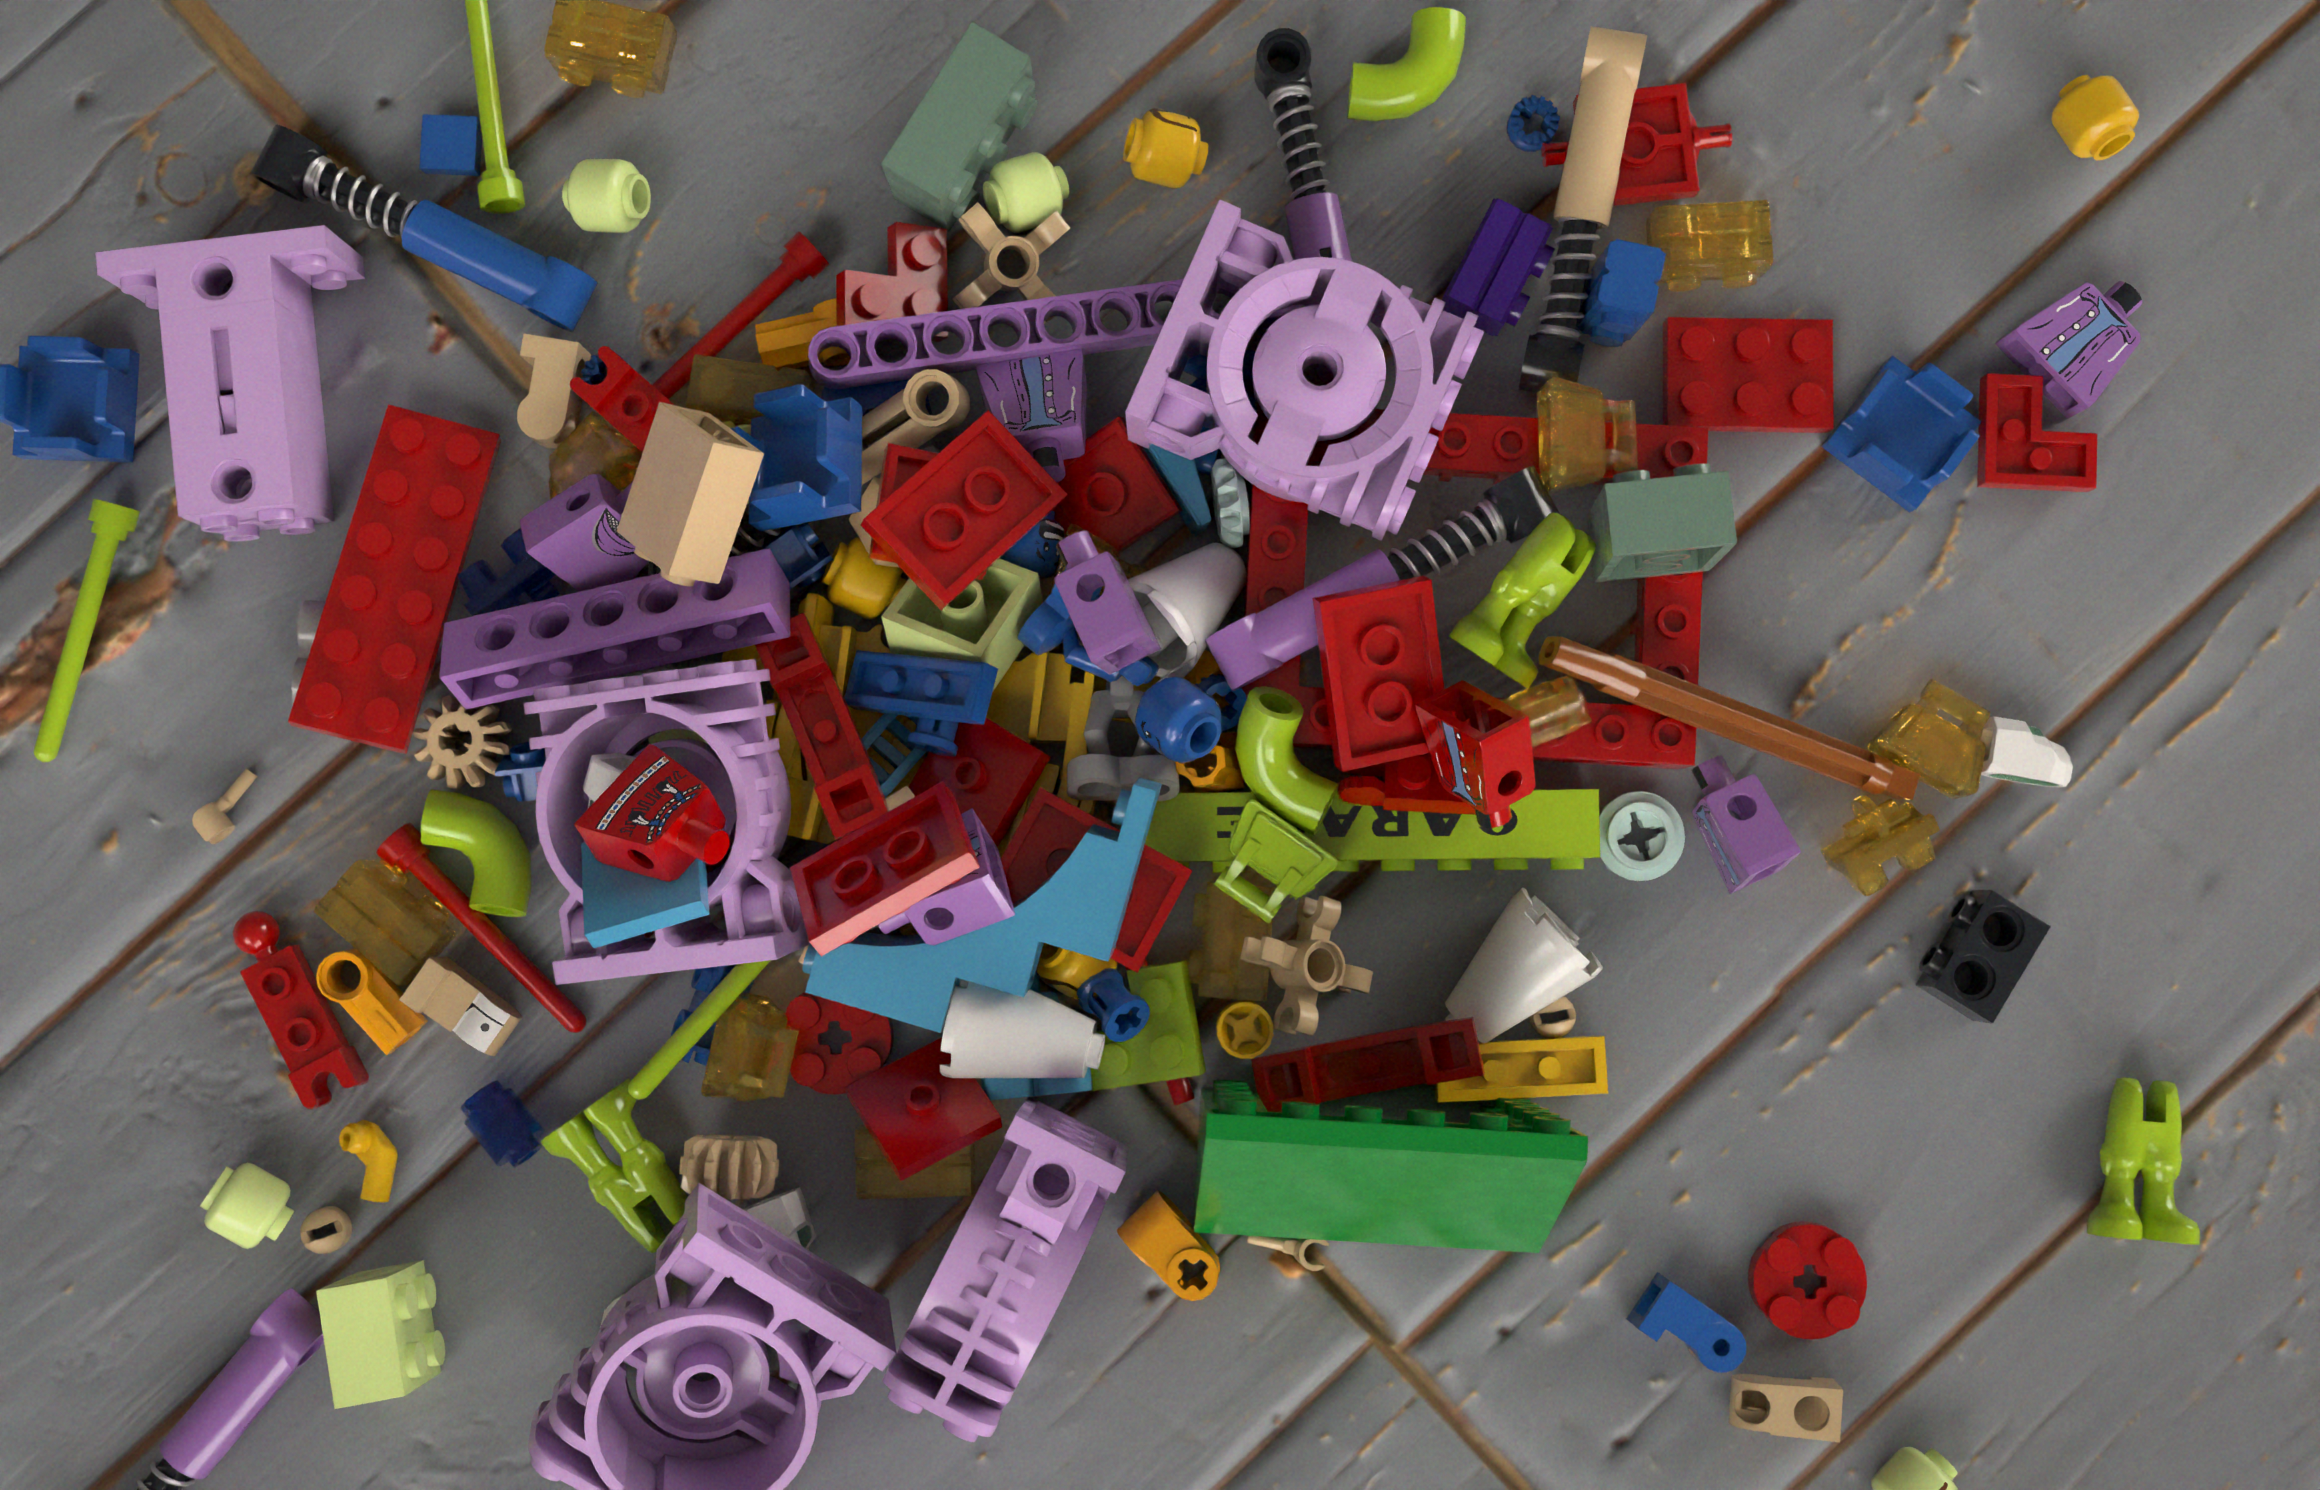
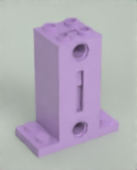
M325 225L95 252L98 276L119 287L123 293L130 294L144 302L148 308L159 309L178 517L201 525V531L223 534L226 541L256 540L260 538L259 531L278 528L281 534H308L315 532V524L334 522L311 285L316 289L335 290L346 287L348 280L365 279L363 257Z

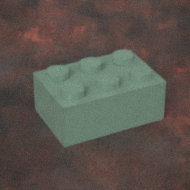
M971 22L881 163L895 200L950 232L957 219H960L964 213L978 202L980 193L976 190L987 173L990 174L994 165L1006 159L1009 147L1005 144L1015 128L1023 130L1036 111L1038 100L1034 99L1036 97L1035 81L1033 80L1030 56L976 23Z
M1692 464L1675 468L1673 477L1650 479V473L1647 470L1613 475V483L1604 484L1587 515L1589 535L1597 544L1592 557L1595 583L1710 571L1737 544L1729 471L1711 472L1710 464Z

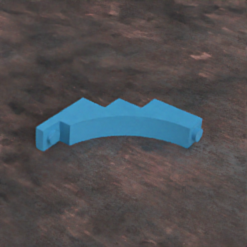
M1139 777L1133 784L1132 791L1121 789L1112 818V823L1122 826L1120 832L1093 824L1061 867L1034 891L1013 904L1014 916L934 946L925 944L919 934L884 935L874 933H862L852 942L843 944L823 956H820L815 948L809 944L802 967L804 973L810 974L805 992L940 1033L945 1026L955 986H960L962 979L1024 998L1033 984L1044 943L1108 962L1116 947L1162 784Z

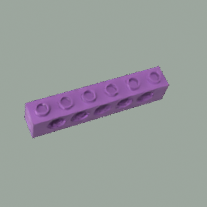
M768 548L729 557L719 584L695 580L694 586H682L664 579L659 573L444 623L439 678L465 709H471L533 695L534 689L582 684L790 637V583L772 551Z

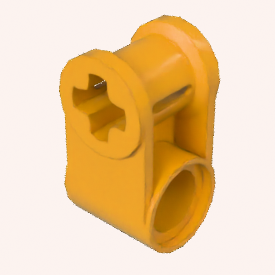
M1157 1190L1117 1229V1233L1129 1249L1143 1263L1151 1267L1172 1291L1182 1299L1190 1301L1202 1300L1210 1295L1217 1286L1221 1268L1218 1255L1199 1233L1194 1232L1192 1224L1187 1217L1160 1190ZM1186 1259L1191 1264L1197 1263L1200 1259L1206 1263L1203 1273L1205 1281L1202 1282L1197 1277H1193L1189 1281L1183 1279L1182 1275L1185 1269L1183 1260Z

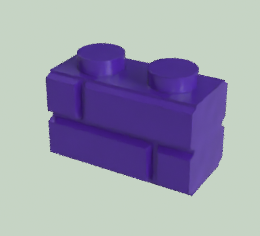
M1493 198L1442 298V301L1446 302L1443 311L1463 319L1467 311L1478 315L1474 327L1485 331V333L1491 336H1498L1505 322L1515 327L1530 299V296L1521 292L1529 275L1531 274L1540 279L1555 248L1546 244L1553 230L1551 224L1529 213L1525 214L1521 209L1499 198Z

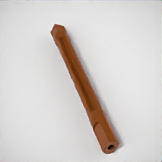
M1562 636L1547 637L1541 647L1539 654L1540 665L1593 684L1595 689L1874 795L1884 794L1895 799L1913 800L1920 774L1893 764L1889 758L1613 652L1603 653Z

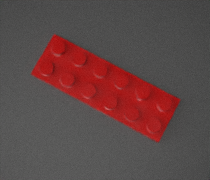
M388 404L288 719L291 726L407 754L444 632V623L447 622L499 451L501 444L500 434Z

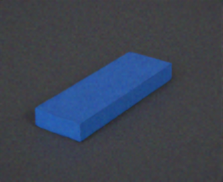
M856 650L844 699L847 706L855 710L984 725L998 668L984 662Z

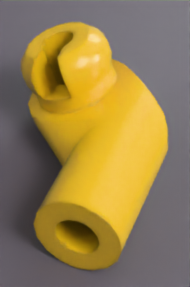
M361 1120L357 1123L345 1125L339 1135V1143L342 1150L356 1154L366 1166L360 1198L372 1202H389L398 1159L396 1147L382 1129L371 1121Z

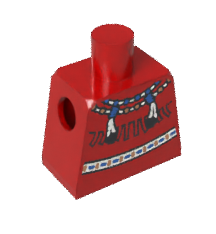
M651 743L574 823L597 861L666 882L677 880L696 858L711 865L718 863L727 853L730 842L729 835L722 830L725 827L726 818L710 789L704 782Z

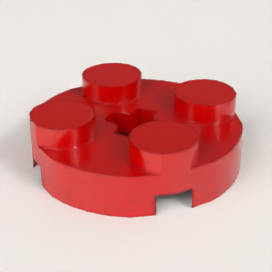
M805 991L798 997H795L787 1006L778 1034L780 1054L793 1079L802 1086H807L816 1092L830 1095L846 1094L845 1087L881 1069L892 1052L894 1041L891 1018L809 994ZM830 1021H839L841 1030L851 1032V1041L842 1044V1053H832L831 1046L822 1043L821 1033L829 1031Z
M1806 1221L1787 1223L1771 1232L1773 1235L1764 1242L1761 1248L1757 1247L1752 1255L1748 1269V1287L1751 1298L1767 1320L1790 1336L1811 1340L1832 1336L1840 1330L1849 1329L1855 1325L1860 1317V1308L1866 1297L1867 1275L1863 1260L1853 1242L1824 1225ZM1812 1265L1814 1273L1821 1276L1820 1285L1814 1287L1813 1293L1810 1295H1805L1804 1289L1794 1286L1793 1283L1794 1276L1803 1275L1804 1266Z

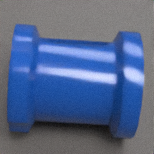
M919 717L916 730L908 734L906 743L932 754L956 756L958 746L954 743L959 722L941 720L939 730L935 732L934 728L937 719Z
M1106 968L1098 974L1091 976L1077 990L1079 1005L1084 1011L1094 1013L1101 1020V1028L1104 1034L1114 1042H1123L1133 1038L1144 1028L1149 1019L1150 1008L1147 1002L1138 995H1131L1124 987L1122 975L1116 969ZM1094 993L1098 995L1096 999L1093 996Z

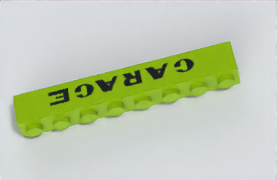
M1599 789L1533 790L1531 794L1511 804L1512 817L1510 821L1495 828L1480 826L1476 815L1393 811L1383 810V806L1347 804L1348 802H1342V799H1339L1337 791L1315 836L1295 827L1336 857L1338 865L1331 872H1359V861H1381V871H1415V860H1437V871H1471V860H1494V870H1528V859H1550V870H1584V859L1600 858ZM1253 792L1178 793L1175 798L1170 800L1157 801L1145 845L1189 869L1190 862H1212V873H1222L1226 866L1230 867L1235 858L1234 855L1231 856L1232 853L1230 851H1227L1229 849L1227 845L1230 844L1229 840L1232 839L1230 834L1234 821H1239L1245 803L1248 800L1254 799L1258 802L1259 800ZM1246 867L1242 870L1241 873H1246Z

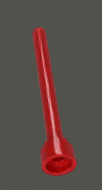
M800 231L783 246L786 252L779 257L782 263L652 384L666 398L670 399L797 279L801 283L809 276L815 279L830 265Z
M412 823L404 824L385 839L377 849L376 854L392 870L399 868L404 874L411 872L567 1031L578 1033L585 1028L587 1023L585 1015L483 912L469 907L470 899L428 857L430 850L422 844L421 833Z

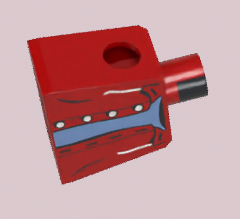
M1464 680L1415 704L1442 787L1475 809L1477 822L1480 826L1495 828L1508 823L1512 817L1510 805L1531 794L1536 786L1529 716Z

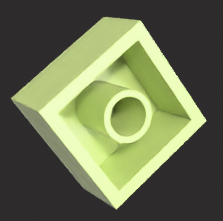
M999 558L986 570V575L982 580L976 579L942 611L909 578L881 616L890 653L988 663L998 668L994 691L1024 647V644L1018 640V634L1022 626L1043 603L1039 575L1036 572Z
M424 1260L356 1272L316 1291L334 1409L404 1397L441 1373L440 1365L445 1360V1343L441 1332L434 1329L431 1308L436 1303V1287L432 1275L425 1272Z

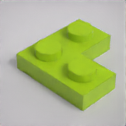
M1187 960L1140 967L1138 973L1131 969L1127 970L1131 995L1142 997L1147 1002L1150 1008V1016L1144 1028L1137 1035L1123 1042L1110 1040L1103 1030L1096 1031V1033L1105 1035V1044L1098 1069L1091 1068L1093 1091L1204 1074L1206 1066Z

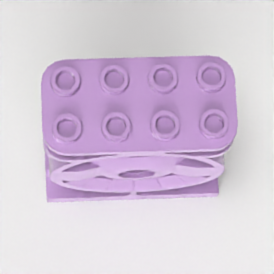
M1219 199L1125 411L1128 440L1148 449L1151 444H1154L1189 460L1220 449L1227 461L1241 476L1271 495L1286 500L1308 504L1307 510L1317 514L1320 510L1341 518L1340 524L1350 527L1353 523L1372 531L1371 537L1382 541L1386 531L1397 535L1416 490L1406 487L1408 479L1417 483L1420 482L1439 437L1428 432L1431 427L1442 431L1462 384L1451 380L1452 376L1464 380L1485 332L1474 327L1478 315L1467 311L1463 319L1443 311L1446 302L1434 298L1432 305L1411 297L1412 288L1402 285L1399 289L1378 272L1352 261L1328 257H1310L1293 260L1284 236L1241 219V208ZM1220 288L1234 293L1235 295L1228 302L1219 319L1208 316L1215 301L1216 292ZM1300 304H1320L1295 309L1280 317L1267 329L1257 347L1253 361L1252 384L1256 400L1263 413L1269 419L1257 445L1249 438V435L1258 415L1247 397L1242 372L1243 359L1248 343L1264 320L1277 310ZM1370 321L1383 332L1393 353L1395 385L1391 400L1380 418L1366 431L1350 440L1329 445L1320 466H1307L1317 441L1337 439L1358 429L1372 415L1379 403L1386 380V362L1377 337L1368 327ZM1199 354L1207 357L1206 393L1179 382L1188 359ZM1310 365H1324L1331 370L1334 379L1327 385H1313L1305 379L1303 371ZM1203 426L1211 429L1199 434Z
M756 659L714 663L693 668L645 673L638 676L534 689L535 701L523 703L525 715L539 713L543 735L529 738L530 750L545 748L546 755L542 771L535 773L538 784L536 823L539 839L551 869L570 893L559 909L565 957L552 962L556 985L777 960L810 944L791 870L777 860L789 830L791 794L788 776L777 751L780 750L779 738L770 739L767 731L765 717L776 715L774 703L763 705L760 682L771 680L769 669L757 670ZM671 729L695 731L708 744L693 739H671L656 742L653 745L657 746L704 782L726 818L725 827L722 830L729 835V847L733 843L731 853L724 864L706 873L709 909L723 904L726 929H719L711 922L709 914L655 930L654 938H644V934L593 948L584 935L581 843L585 841L574 825L588 809L589 796L584 792L583 785L591 755L621 753L629 756L640 743L662 731ZM645 748L641 749L633 757H637Z
M1027 1097L1015 1115L999 1152L964 1216L899 1345L894 1359L883 1377V1383L891 1389L888 1398L894 1404L916 1414H920L923 1408L945 1419L943 1427L947 1431L969 1442H975L979 1435L983 1437H991L993 1435L1003 1408L1010 1401L1064 1296L1092 1237L1110 1193H1116L1127 1168L1129 1146L1033 1097Z
M698 1183L685 1200L683 1216L657 1249L655 1274L632 1287L618 1300L604 1319L597 1336L594 1338L593 1345L590 1349L583 1348L574 1359L572 1373L561 1376L553 1388L552 1399L543 1401L533 1414L528 1441V1450L532 1457L531 1464L542 1477L550 1481L561 1480L577 1490H783L797 1475L811 1451L822 1400L853 1394L873 1367L883 1371L895 1356L896 1346L889 1299ZM764 1342L777 1351L779 1377L797 1383L796 1390L770 1376L769 1356ZM623 1361L637 1369V1395L647 1416L638 1408L630 1393L627 1382V1365ZM699 1372H708L715 1376L713 1379L703 1382L691 1378Z

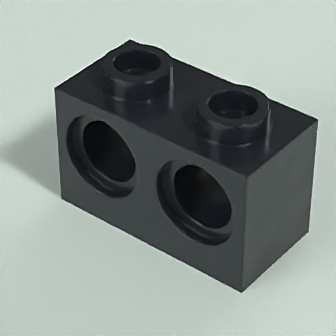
M1972 890L1970 895L1964 894L1952 907L1948 916V922L1952 925L1941 943L1935 942L1922 957L1919 970L1923 973L1916 986L1972 1021L1993 1024L2051 926L1993 890ZM1991 914L1998 919L2001 928L1998 939L1992 944L1985 938L1983 933L1984 922ZM1965 962L1972 972V981L1970 986L1961 992L1954 982V973L1956 968Z

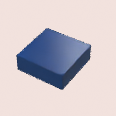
M423 114L419 168L425 174L480 176L482 132L479 117Z

